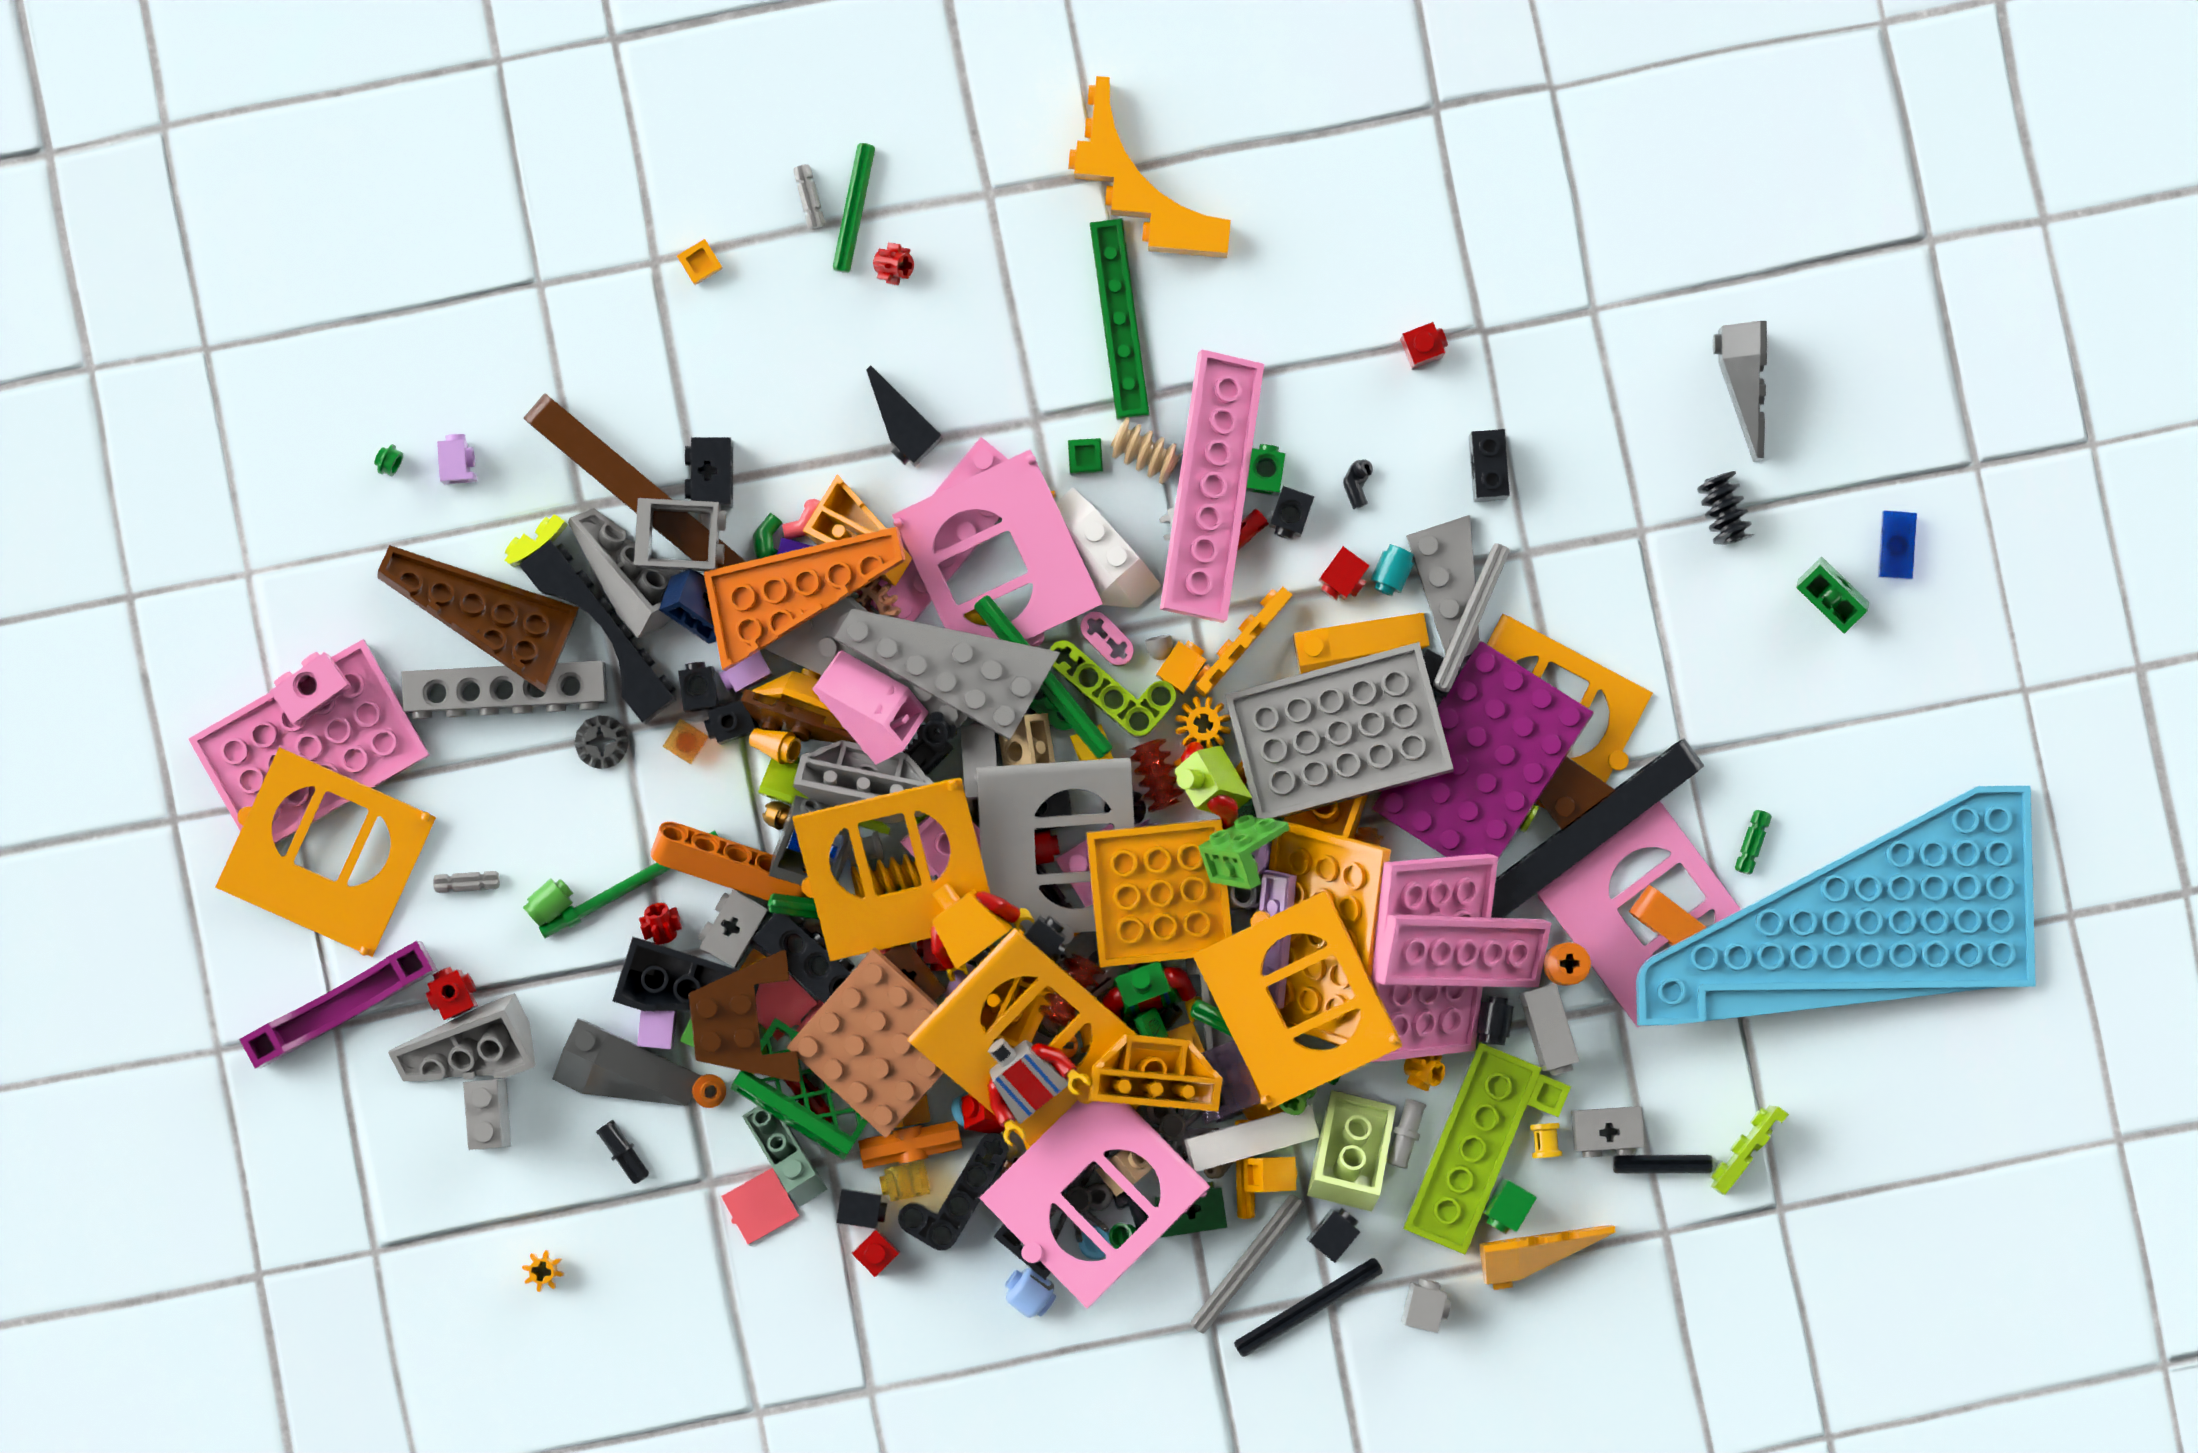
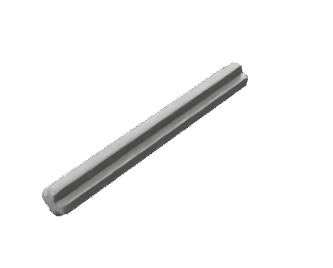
M1495 543L1491 548L1435 677L1433 686L1442 692H1448L1454 683L1510 553L1509 548L1502 544Z
M1293 1194L1289 1195L1193 1317L1190 1324L1194 1329L1202 1334L1208 1330L1303 1209L1304 1202Z

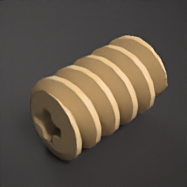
M1128 417L1125 418L1110 445V448L1113 447L1112 457L1117 459L1125 453V465H1129L1136 459V471L1140 472L1148 466L1147 476L1149 478L1160 472L1159 483L1163 485L1172 475L1183 451L1177 456L1175 454L1177 444L1175 443L1165 449L1164 437L1159 438L1155 443L1152 442L1153 431L1151 430L1144 436H1141L1140 424H1137L1132 430L1128 429L1130 419Z

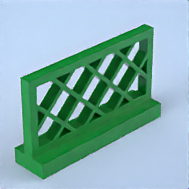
M775 1018L760 1040L761 1052L765 1046H767V1054L791 1052L789 1049L773 1052L770 1038L777 1029L787 1035L791 1042L799 1032ZM799 1059L801 1095L788 1097L782 1093L779 1080L783 1079L774 1077L760 1079L751 1072L740 1071L730 1089L842 1160L846 1158L868 1123L864 1118L861 1120L860 1114L853 1108L835 1111L831 1093L835 1092L824 1081V1090L806 1093L802 1075L814 1072L810 1069L801 1070ZM775 1081L776 1088L769 1085L768 1083ZM826 1095L830 1112L817 1115L810 1111L808 1098ZM803 1099L804 1106L796 1101ZM855 1113L857 1128L851 1136L839 1129L836 1116ZM832 1118L833 1125L825 1119Z

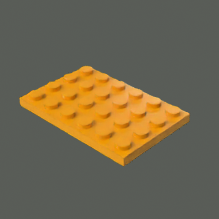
M1288 822L1290 829L1272 840L1269 870L1297 876L1294 905L1320 892L1328 891L1371 978L1384 862L1390 861L1391 849ZM1291 934L1288 965L1326 947L1327 942L1310 934ZM1332 955L1287 977L1284 1008H1279L1278 1010L1288 1028L1354 998V993L1337 958ZM1353 1009L1304 1034L1342 1045L1356 1030L1360 1018V1009Z

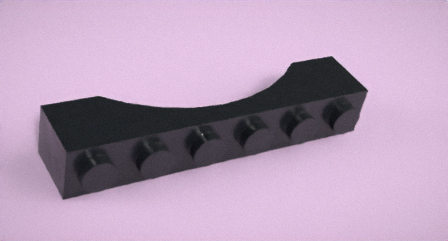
M550 540L520 563L519 566L542 594L558 597L578 606L602 627L611 641L619 661L622 679L621 696L643 724L648 723L676 701L672 695L676 688L665 674L660 677L657 676L651 668L656 663L644 647L638 651L632 644L631 640L635 636L624 622L618 625L610 616L615 610L602 595L597 599L590 588L594 583L583 569L579 572L574 570L569 563L574 558L561 543L556 547Z

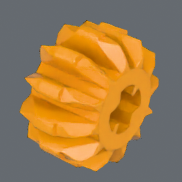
M1208 696L1205 701V707H1201L1199 697L1193 698L1194 710L1186 703L1181 706L1183 711L1189 715L1188 717L1183 715H1176L1175 717L1177 722L1186 723V726L1175 730L1177 735L1188 732L1189 735L1182 741L1183 746H1187L1192 739L1200 744L1205 742L1206 748L1213 747L1212 739L1220 746L1225 743L1223 738L1217 734L1218 732L1223 734H1230L1231 732L1229 727L1220 726V723L1231 719L1229 714L1220 717L1217 715L1223 710V703H1219L1212 710L1210 706L1213 698ZM1200 716L1208 717V723L1212 724V729L1210 731L1206 729V733H1199L1198 726L1193 724L1194 720L1197 718L1200 721Z

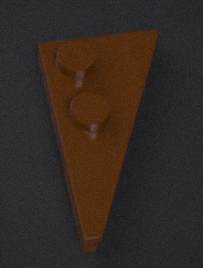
M745 689L741 702L760 729L792 732L802 742H807L810 739L832 743L840 740L857 743L846 729L825 725L826 716L791 706L780 700H777L771 706L759 702L755 697L754 691Z

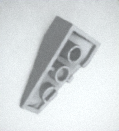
M515 993L480 1006L388 1052L402 1081L442 1080L443 1077L475 1079L476 1076L507 1078L534 1068L536 1065L530 1022Z

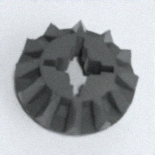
M597 715L585 720L576 731L574 745L579 758L584 763L593 768L606 769L618 764L625 756L628 749V735L623 725L616 719ZM598 728H601L605 738L616 739L615 742L605 745L604 756H602L597 746L587 745V742L597 739Z

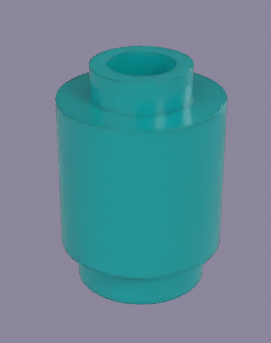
M1389 544L1387 551L1383 550L1371 577V581L1376 583L1374 589L1388 596H1393L1394 592L1401 593L1414 563L1411 561L1414 554L1401 547Z

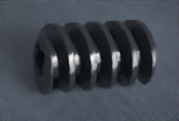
M1736 471L1706 479L1697 488L1699 494H1708L1701 501L1702 506L1712 507L1705 513L1706 519H1716L1709 526L1710 532H1720L1713 539L1714 544L1727 545L1755 535L1745 534L1744 530L1752 525L1751 521H1741L1740 519L1748 510L1737 508L1736 506L1744 500V497L1733 496L1732 493L1740 487V484L1729 483V479L1736 474Z

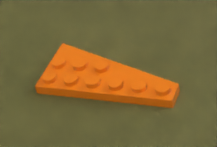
M891 527L703 572L722 670H729L903 563L905 556L899 528Z

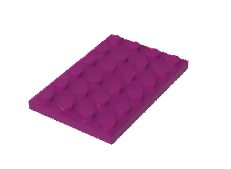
M1480 641L1461 670L1447 697L1442 699L1437 708L1454 772L1384 790L1371 809L1445 857L1492 854L1497 856L1499 861L1594 715V712Z

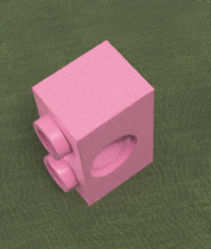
M318 652L311 654L301 662L303 667L293 675L288 671L273 682L276 687L271 689L270 693L294 725H300L352 688L332 657L325 652L321 655ZM313 677L317 682V689L311 695H304L301 690L302 682L306 678Z

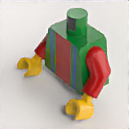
M1157 961L1114 978L1113 987L1103 997L1102 1004L1124 1023L1133 1021L1134 1015L1156 1007L1159 1011L1166 1008L1170 1003L1177 1004L1185 1001L1188 1018L1191 1022H1195V1019L1191 1017L1190 1010L1197 999L1202 1000V997L1196 996L1197 992L1187 973L1182 968L1166 967L1163 963Z

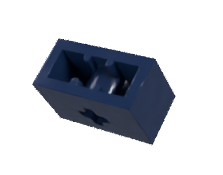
M688 569L670 577L659 610L706 643L716 642L704 576L700 572Z

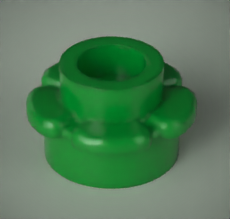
M391 444L389 448L382 447L374 461V464L378 466L377 472L382 475L385 473L393 476L402 463L403 452L397 450L394 444Z

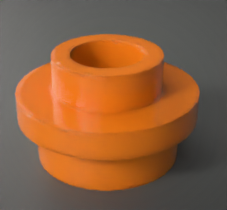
M703 1075L693 1085V1097L699 1105L705 1108L716 1107L725 1099V1083L716 1075ZM714 1086L715 1094L712 1097H706V1087Z

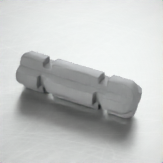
M809 164L796 166L793 168L796 182H799L797 188L803 210L807 212L805 218L808 228H821L825 226L823 212L819 210L821 204L815 182L811 180L813 178L811 167Z
M484 871V874H480V872L453 873L452 876L438 874L434 876L433 886L437 893L449 892L451 889H453V892L481 890L482 887H485L486 890L498 889L500 877L497 871Z

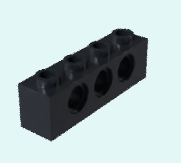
M774 914L754 936L753 940L770 955L786 950L788 971L825 1003L837 990L838 983L842 979L847 978L856 965L848 957L830 961L824 936L818 931L812 934L803 926L806 922L803 917ZM793 934H798L803 940V947L798 953H793L788 947V940ZM819 956L824 957L828 963L826 973L821 976L816 974L812 967L813 961Z

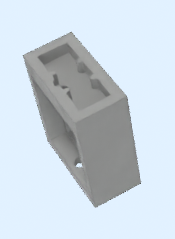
M638 498L634 566L643 569L683 571L692 569L703 572L717 569L718 564H724L725 547L724 544H719V531H725L726 511H721L719 502ZM654 511L710 513L708 561L651 559Z
M1549 984L1518 993L1538 1062L1542 1068L1541 1071L1550 1070V1074L1554 1076L1572 1071V1064L1580 1061L1557 984Z

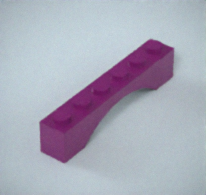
M415 941L335 989L245 1035L239 1041L254 1068L262 1069L438 970L423 942Z

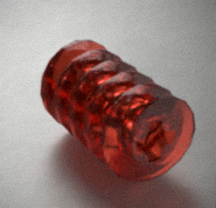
M1158 738L1129 749L1136 750L1130 757L1131 763L1141 764L1133 771L1134 775H1145V778L1138 783L1139 788H1150L1143 795V799L1154 800V803L1147 808L1148 813L1183 802L1179 801L1178 798L1185 793V790L1183 788H1174L1173 785L1177 783V776L1169 775V772L1176 765L1175 763L1164 762L1171 755V751H1160V747L1167 742L1166 738Z
M1071 953L1074 958L1068 957L1064 959L1063 964L1068 969L1064 971L1085 989L1087 986L1098 988L1099 984L1093 978V975L1104 976L1105 972L1097 964L1074 953ZM1053 990L1056 994L1047 993L1044 998L1050 1006L1040 1005L1038 1011L1045 1018L1065 1028L1068 1022H1071L1077 1016L1074 1013L1077 1009Z

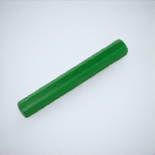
M859 143L857 145L833 262V269L842 273H849L851 271L875 154V147L867 143Z

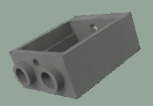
M795 795L772 856L769 876L798 885L802 884L803 880L808 877L807 873L803 872H806L802 853L787 848L795 828L792 816L832 806L819 803L814 799H806ZM843 828L839 832V835L843 837L833 862L829 861L832 873L837 881L840 879L852 848L847 828Z

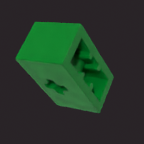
M1822 556L1797 581L1796 588L1843 634L1868 612L1869 601Z
M1502 1178L1483 1211V1214L1489 1217L1486 1223L1507 1234L1509 1229L1517 1232L1537 1197L1511 1181Z

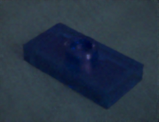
M1882 511L1878 578L1913 579L1917 513Z

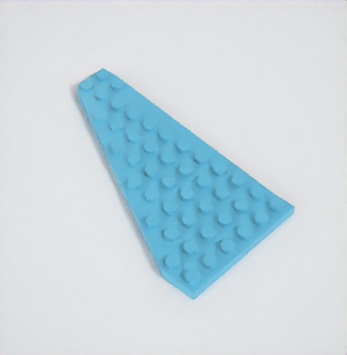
M1975 786L1651 956L1642 964L1636 977L1637 1026L1677 1025L1997 987H2036L2031 786Z

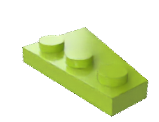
M1769 1105L1766 1110L1761 1107L1750 1122L1754 1126L1747 1136L1741 1134L1730 1150L1734 1154L1727 1164L1722 1161L1713 1171L1711 1178L1714 1181L1710 1187L1718 1193L1726 1195L1751 1163L1753 1157L1750 1155L1754 1150L1756 1152L1759 1151L1771 1138L1773 1130L1770 1128L1774 1122L1778 1120L1780 1123H1783L1789 1114L1779 1106Z

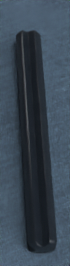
M1376 1258L1369 1259L1234 1342V1346L1242 1357L1249 1355L1383 1273L1381 1265Z

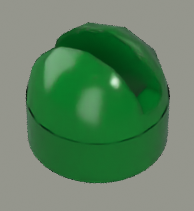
M1129 1223L1113 1225L1109 1232L1111 1245L1118 1249L1137 1229Z

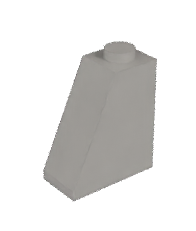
M975 722L968 726H960L965 795L971 819L979 827L977 781L974 778L976 767L997 766L995 732Z

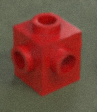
M450 966L432 974L434 980L427 983L430 991L425 994L433 1011L439 1009L443 1020H450L478 1007L472 994L477 989L469 973L464 975L462 970L459 969L452 971ZM451 986L455 989V994L452 998L447 993Z

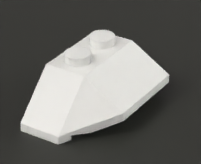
M1074 487L1056 502L1103 602L1100 606L1138 608L1162 587L1134 550L1098 510Z

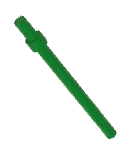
M715 830L709 833L718 836ZM654 863L576 907L573 905L569 906L550 924L545 923L538 928L545 939L567 926L571 929L582 923V918L671 870V868Z

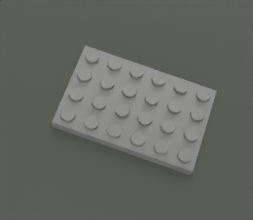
M1419 642L1225 694L1257 818H1273L1276 820L1454 772Z

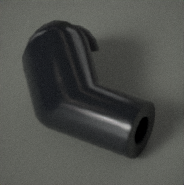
M1125 1191L1118 1196L1113 1194L1117 1209L1122 1210L1125 1207H1129L1135 1227L1138 1230L1148 1220L1149 1216Z

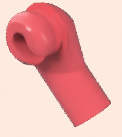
M807 500L804 504L805 509L798 521L782 524L786 539L807 536L803 529L820 503L819 500Z

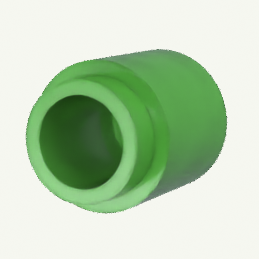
M550 878L527 898L528 903L523 908L541 927L546 922L550 924L573 903L569 897L574 893L561 878L557 882Z

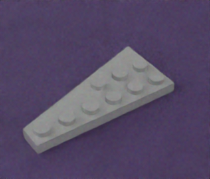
M850 595L763 648L820 675H823L837 653L842 650L907 686L929 712L923 722L927 723L930 720L931 713L938 711L943 714L946 722L950 725H955L958 729L968 718L965 714L834 639L851 609L868 612Z
M856 609L850 610L834 638L1008 740L1011 739L1060 654L1058 651Z

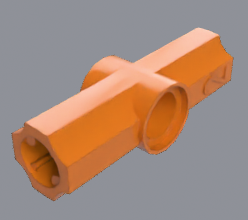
M956 1120L922 1127V1125L892 1131L893 1134H889L886 1138L879 1135L858 1141L864 1169L899 1162V1164L929 1158L928 1155L941 1154L963 1148Z

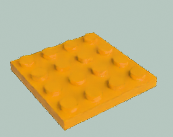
M1221 819L1086 832L1099 967L1193 958V954L1232 936L1228 886L1210 882L1198 846L1210 840L1209 836L1222 830Z

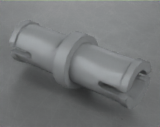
M1406 1098L1399 1126L1394 1127L1393 1133L1396 1136L1389 1159L1386 1162L1404 1169H1408V1162L1414 1143L1419 1141L1420 1134L1418 1129L1424 1109L1427 1106L1422 1102Z

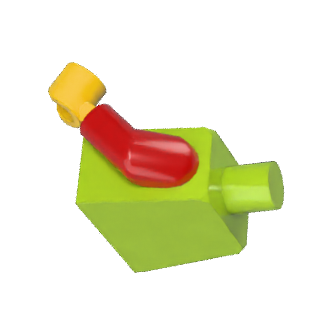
M1199 742L1189 743L1182 756L1173 762L1174 766L1177 767L1175 768L1177 783L1180 788L1186 791L1197 809L1219 816L1222 822V830H1226L1235 825L1234 821L1237 819L1238 809L1248 802L1252 796L1222 746L1204 749Z

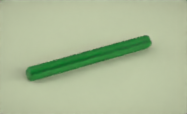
M986 595L976 602L974 609L1000 640L1029 645L990 596ZM1050 670L1040 690L1094 756L1098 759L1104 757L1111 751L1112 745Z

